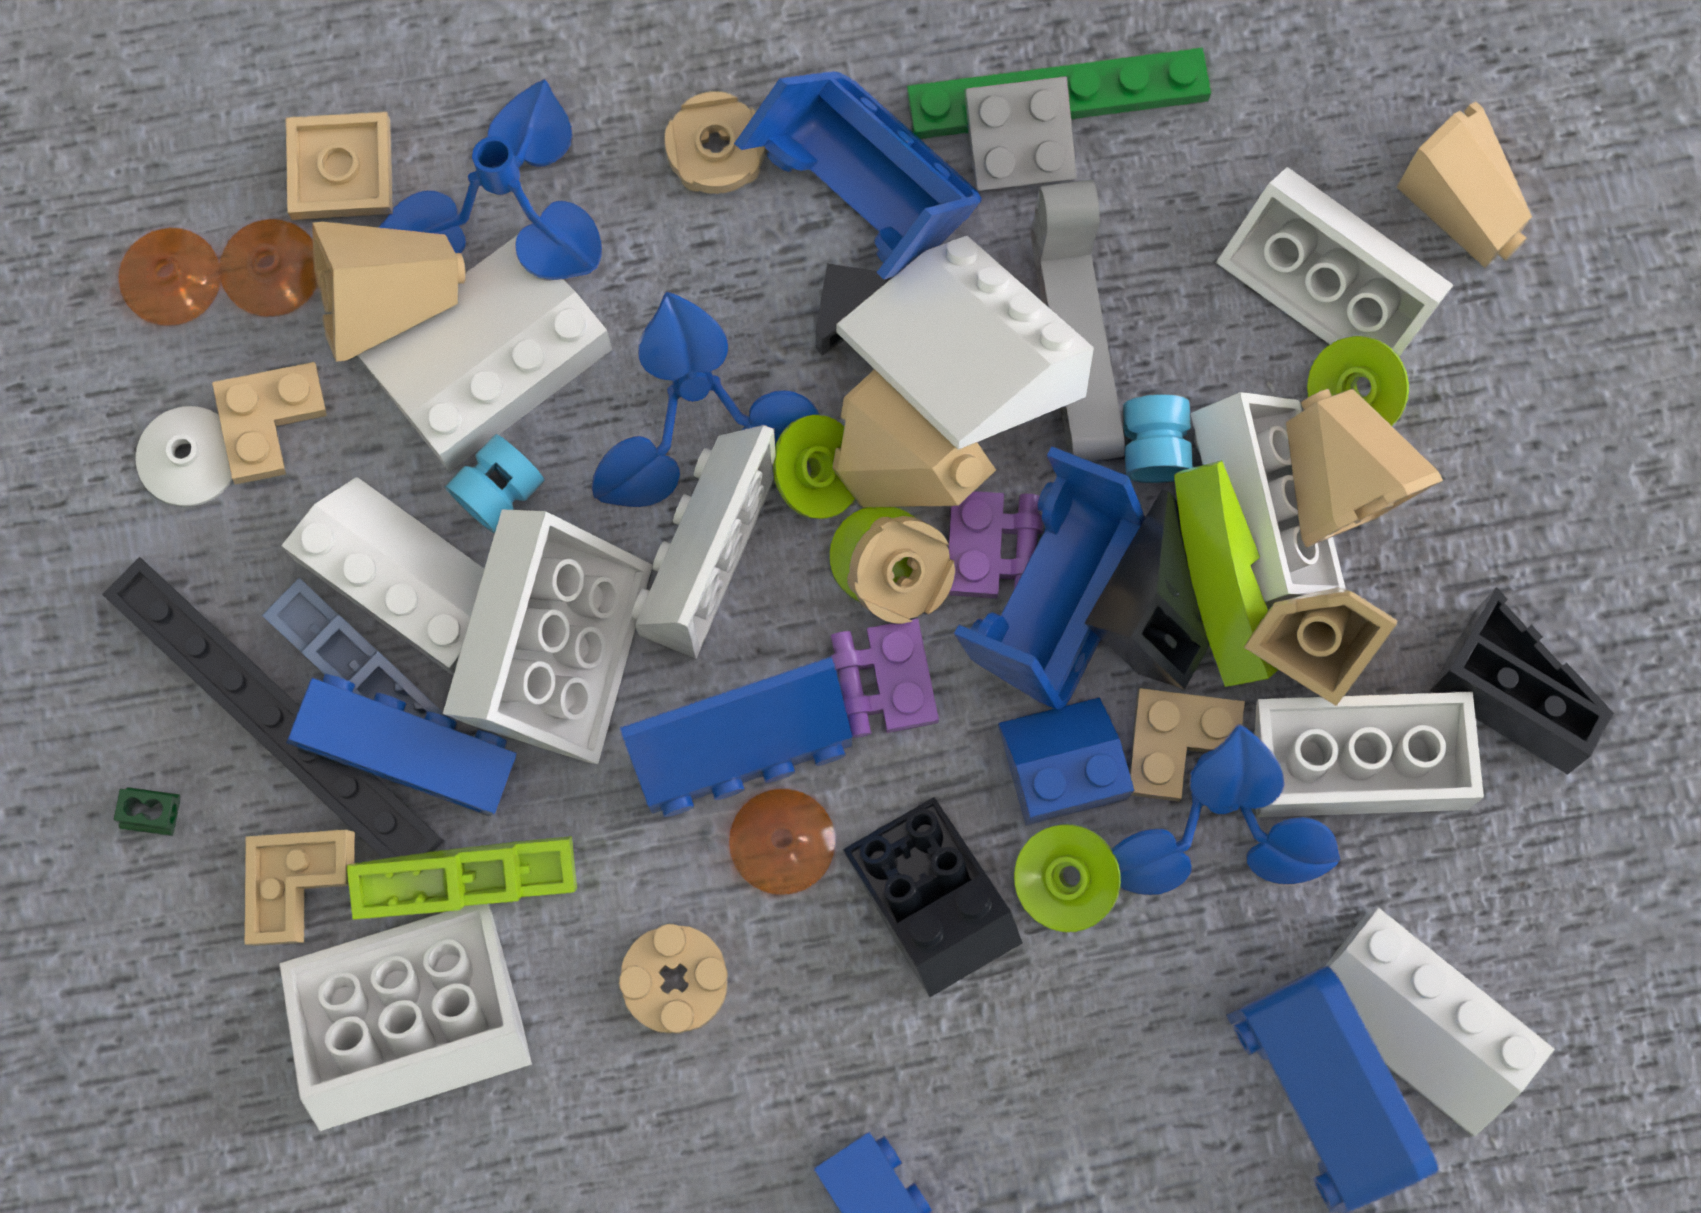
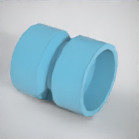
M1147 395L1128 400L1123 404L1125 436L1133 440L1125 446L1126 475L1129 476L1130 480L1141 483L1175 481L1174 475L1177 472L1193 468L1191 442L1183 439L1187 435V430L1191 427L1190 403L1188 399L1175 395Z
M495 434L475 454L477 460L475 467L464 466L445 486L448 493L473 518L492 533L496 531L502 509L514 510L512 503L515 500L526 501L545 481L535 466L512 444L498 434ZM494 471L508 483L503 490L488 478Z

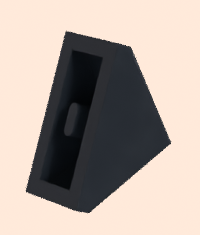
M827 263L815 332L816 349L821 356L844 341L836 332L837 323L893 277L883 279L874 270Z

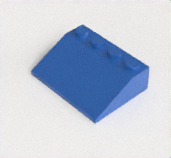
M832 657L620 727L648 807L652 814L662 811L664 817L675 816L694 808L692 800L712 793L715 800L739 794L745 790L743 783L762 776L765 783L784 779L795 773V765L814 759L816 766L839 760L846 756L844 749L851 747L853 740Z

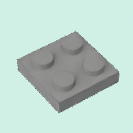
M1067 76L964 89L974 184L977 191L1077 179Z

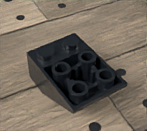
M1162 489L1084 624L1139 675L1185 690L1210 644L1191 581L1181 532L1178 503L1167 490Z
M935 797L843 849L844 854L899 949L929 997L934 996L1023 943L1011 910Z

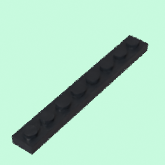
M141 557L102 594L383 859L434 852L444 841L373 774L287 744V738L300 706Z

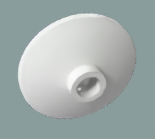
M183 406L164 412L146 427L136 449V468L144 486L159 500L174 506H198L218 497L232 483L233 480L220 418L217 413L202 407ZM181 444H190L191 452L187 457L182 459L175 457V451Z

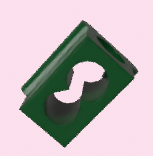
M131 787L120 789L113 820L119 823V829L173 836L180 805V794ZM138 802H142L150 808L161 803L163 811L157 819L151 820V817L143 812L133 816L132 808Z

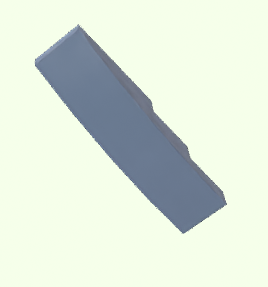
M300 578L262 615L323 674L334 675L354 683L353 693L372 700L376 693L397 698L406 703L404 712L423 719L427 711L448 717Z

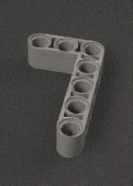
M1093 180L1040 187L1031 225L1032 251L1041 301L1094 347L1086 397L1060 408L1068 453L1088 461L1123 457L1125 453L1123 427L1091 256L1100 222L1098 195Z

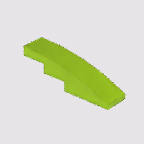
M1223 461L1179 471L1174 475L1180 526L1191 581L1205 632L1224 686L1228 687L1269 679L1278 669L1244 648L1246 642L1260 624V621L1267 614L1268 609L1250 566L1260 558V555Z
M572 836L456 848L347 865L352 920L458 911L464 906L516 902L521 897L575 893L577 890Z

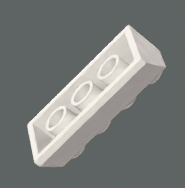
M1288 167L1269 182L1216 262L1328 344L1346 337L1366 336L1385 343L1399 357L1453 287V284Z
M1239 392L1191 413L1195 430L1194 443L1200 453L1203 465L1223 461L1260 555V558L1250 566L1268 611L1275 602L1336 587L1346 589L1333 537L1307 548L1301 539L1286 427L1287 421L1302 412L1300 401Z
M358 477L315 503L281 546L297 563L454 676L484 568Z
M1473 692L1344 696L1337 706L1323 697L1257 700L1254 735L1270 749L1279 762L1284 775L1283 792L1272 804L1263 808H1257V817L1469 810L1484 798Z
M1380 908L1364 915L1325 965L1329 966L1342 982L1386 1066L1473 1137H1476L1523 1092L1555 1050Z

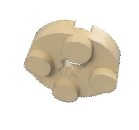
M725 92L698 94L689 98L681 105V111L675 115L673 121L670 119L665 131L666 154L670 167L687 189L710 194L727 193L753 182L758 177L760 166L765 158L766 148L762 146L740 150L734 144L756 111L752 107L750 110L745 104L738 102L736 96ZM719 133L721 140L730 141L729 145L723 147L722 152L712 153L710 149H704L701 144L709 142V134Z
M907 516L879 518L874 521L870 530L861 537L853 551L850 561V572L847 578L848 586L868 611L885 621L903 624L912 622L910 618L918 617L924 612L929 615L944 602L954 581V561L950 559L949 549L946 544H949L940 531L917 518ZM904 557H909L907 565L913 569L912 574L909 578L901 576L897 583L893 581L894 573L892 572L894 564L897 561L900 562Z
M666 924L646 932L632 944L622 962L619 986L627 1008L639 1022L659 1033L680 1034L703 1027L719 1012L727 995L728 972L720 949L707 935L692 927ZM679 965L684 966L687 972L683 978L689 984L687 989L681 992L674 988L669 994L663 992L661 987L665 980L660 975L665 967L674 970Z

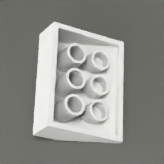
M517 236L465 273V283L458 284L457 305L357 355L449 472L481 449L495 434H501L612 351L606 328L564 279H541L525 270L516 254L515 243Z
M968 236L924 251L838 322L836 332L958 450L1086 397L1094 347Z
M763 425L719 435L712 450L703 449L694 470V477L699 478L692 497L684 494L674 515L673 523L679 526L671 543L663 541L654 559L652 570L658 572L650 590L643 588L640 591L634 604L631 617L637 619L635 626L639 636L697 659L774 482L773 463L776 457L774 429Z
M502 509L443 714L488 732L588 763L598 764L636 628L635 623L637 619L631 617L632 610L640 591L643 588H647L653 565L546 511Z
M490 904L464 906L458 911L443 912L279 963L300 1100L319 1131L532 1065L521 1015Z

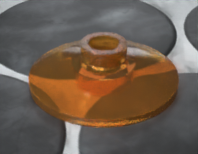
M265 219L243 227L228 241L220 258L219 274L226 294L239 308L257 316H281L298 309L309 300L317 288L314 272L313 239L305 230L285 220ZM266 255L275 256L271 266L267 268L258 266V262L262 257Z
M181 228L158 229L142 236L128 249L119 269V288L126 304L137 316L157 325H179L197 318L213 303L221 284V266L213 248L198 234ZM173 264V270L168 276H157V271L163 265Z
M773 789L756 795L739 810L731 826L729 848L737 871L750 885L769 894L790 895L810 888L826 873L834 856L835 832L829 815L815 799L805 793L792 789ZM786 830L792 835V842L787 848L779 849L772 844V836L776 831Z

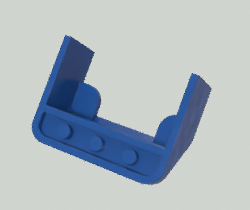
M836 71L779 78L734 143L740 150L764 146L768 150L767 156L770 161L784 171L791 172L793 169L800 171L810 169L878 230L879 233L874 238V242L879 249L877 256L883 264L876 273L883 279L897 275L924 251L941 245L969 218L981 202L980 194L967 180L920 138L914 135L911 130L858 83Z
M1051 446L1047 457L1057 477L1054 482L1050 481L1045 485L1038 500V510L1042 512V522L1046 528L1002 614L989 613L984 619H977L971 629L958 625L954 635L974 663L1038 702L1056 710H1061L1071 699L1101 640L1084 623L1143 523L1145 515L1129 476Z
M1329 966L1305 974L1226 1015L1231 1025L1237 1023L1233 1026L1234 1031L1246 1053L1251 1055L1257 1052L1263 1060L1269 1061L1321 1160L1318 1162L1320 1175L1314 1177V1183L1330 1213H1349L1438 1173L1439 1168L1436 1158L1346 989Z

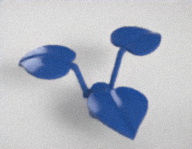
M545 79L533 84L514 97L493 119L487 133V138L482 139L475 145L472 159L476 171L468 174L469 187L459 215L455 202L449 196L434 190L421 191L403 199L393 208V214H389L383 223L378 226V228L444 234L454 252L462 253L466 246V239L459 226L468 222L478 188L482 186L486 191L497 195L507 194L511 191L527 218L532 222V224L524 227L519 232L515 243L519 262L532 275L548 280H560L587 275L597 269L602 256V243L597 226L584 209L571 202L555 201L547 206L541 216H539L531 206L519 181V168L523 165L524 161L535 167L550 165L564 156L572 142V127L568 115Z
M666 292L655 315L644 329L638 344V357L642 367L654 377L662 380H671L672 385L667 388L668 405L662 441L656 448L648 438L634 436L613 446L604 455L595 470L592 479L593 496L600 502L607 504L644 507L661 502L675 490L680 478V469L678 463L665 454L671 448L677 404L680 397L694 402L705 398L710 390L714 391L738 424L745 426L742 430L763 425L774 429L775 446L781 433L793 421L805 416L820 415V413L808 398L792 391L783 390L761 396L751 405L749 416L743 414L722 387L720 378L712 375V371L723 364L728 354V342L723 329L707 312L678 295Z
M1240 724L1235 727L1223 743L1214 750L1203 754L1198 759L1197 765L1190 775L1192 806L1183 837L1178 842H1176L1172 833L1167 830L1149 829L1123 839L1111 849L1119 865L1121 889L1144 895H1157L1169 892L1183 884L1192 871L1191 860L1183 852L1191 847L1201 808L1205 805L1216 814H1227L1240 808L1252 836L1260 842L1247 852V864L1257 876L1266 881L1278 884H1297L1311 881L1332 870L1341 858L1333 832L1327 826L1314 819L1304 817L1286 819L1275 824L1268 834L1260 828L1252 809L1266 807L1281 795L1284 788V775L1279 762L1270 749L1258 737Z

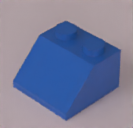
M1100 697L1067 705L1061 710L1051 709L998 723L1025 826L1124 801L1135 791L1120 738Z

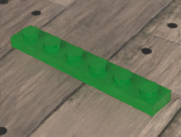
M1202 47L907 86V99L912 131L920 139L969 133L964 89L1067 76L1071 119L1209 102L1211 88L1204 50Z

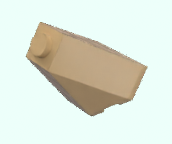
M1475 101L1464 111L1466 114L1461 111L1453 114L1418 148L1397 188L1486 268L1498 255L1506 261L1525 242L1527 238L1521 231L1532 218V215L1484 108Z
M312 222L317 288L321 290L325 312H332V314H325L322 317L325 337L336 362L347 361L458 304V284L465 283V264L462 254L454 252L446 235L331 222Z
M875 369L844 397L841 418L846 421L842 446L835 450L833 470L862 507L958 506L996 471L977 442L958 450Z
M1329 389L1320 391L1303 400L1300 404L1304 411L1286 422L1301 539L1306 548L1375 520L1443 481L1439 471L1354 389L1334 396L1331 395Z
M1336 587L1275 602L1248 639L1244 648L1337 706L1394 629L1397 620L1352 591Z

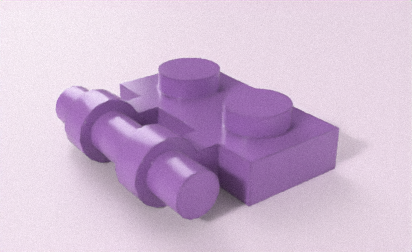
M973 491L961 504L951 506L948 549L950 559L954 561L955 575L948 595L997 599L999 579H1013L1015 589L1037 546L1038 535L1043 533L1044 524L1042 522V515L1039 514L1038 510L1039 495H1019V509L1016 514L1003 513L1004 493ZM1002 533L1017 534L1015 559H1000Z
M918 618L903 624L890 623L867 628L870 648L864 650H855L851 631H843L831 635L834 654L830 657H832L836 672L839 675L842 696L853 738L870 735L871 729L868 716L883 713L887 733L938 724L939 717ZM874 667L879 694L864 696L859 670Z

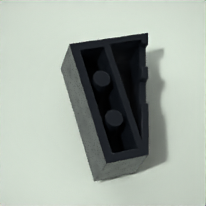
M1496 587L1476 608L1430 692H1473L1475 719L1568 775L1591 757L1614 713L1567 662L1562 665L1540 642L1543 636L1532 624L1528 628L1505 604L1508 599Z

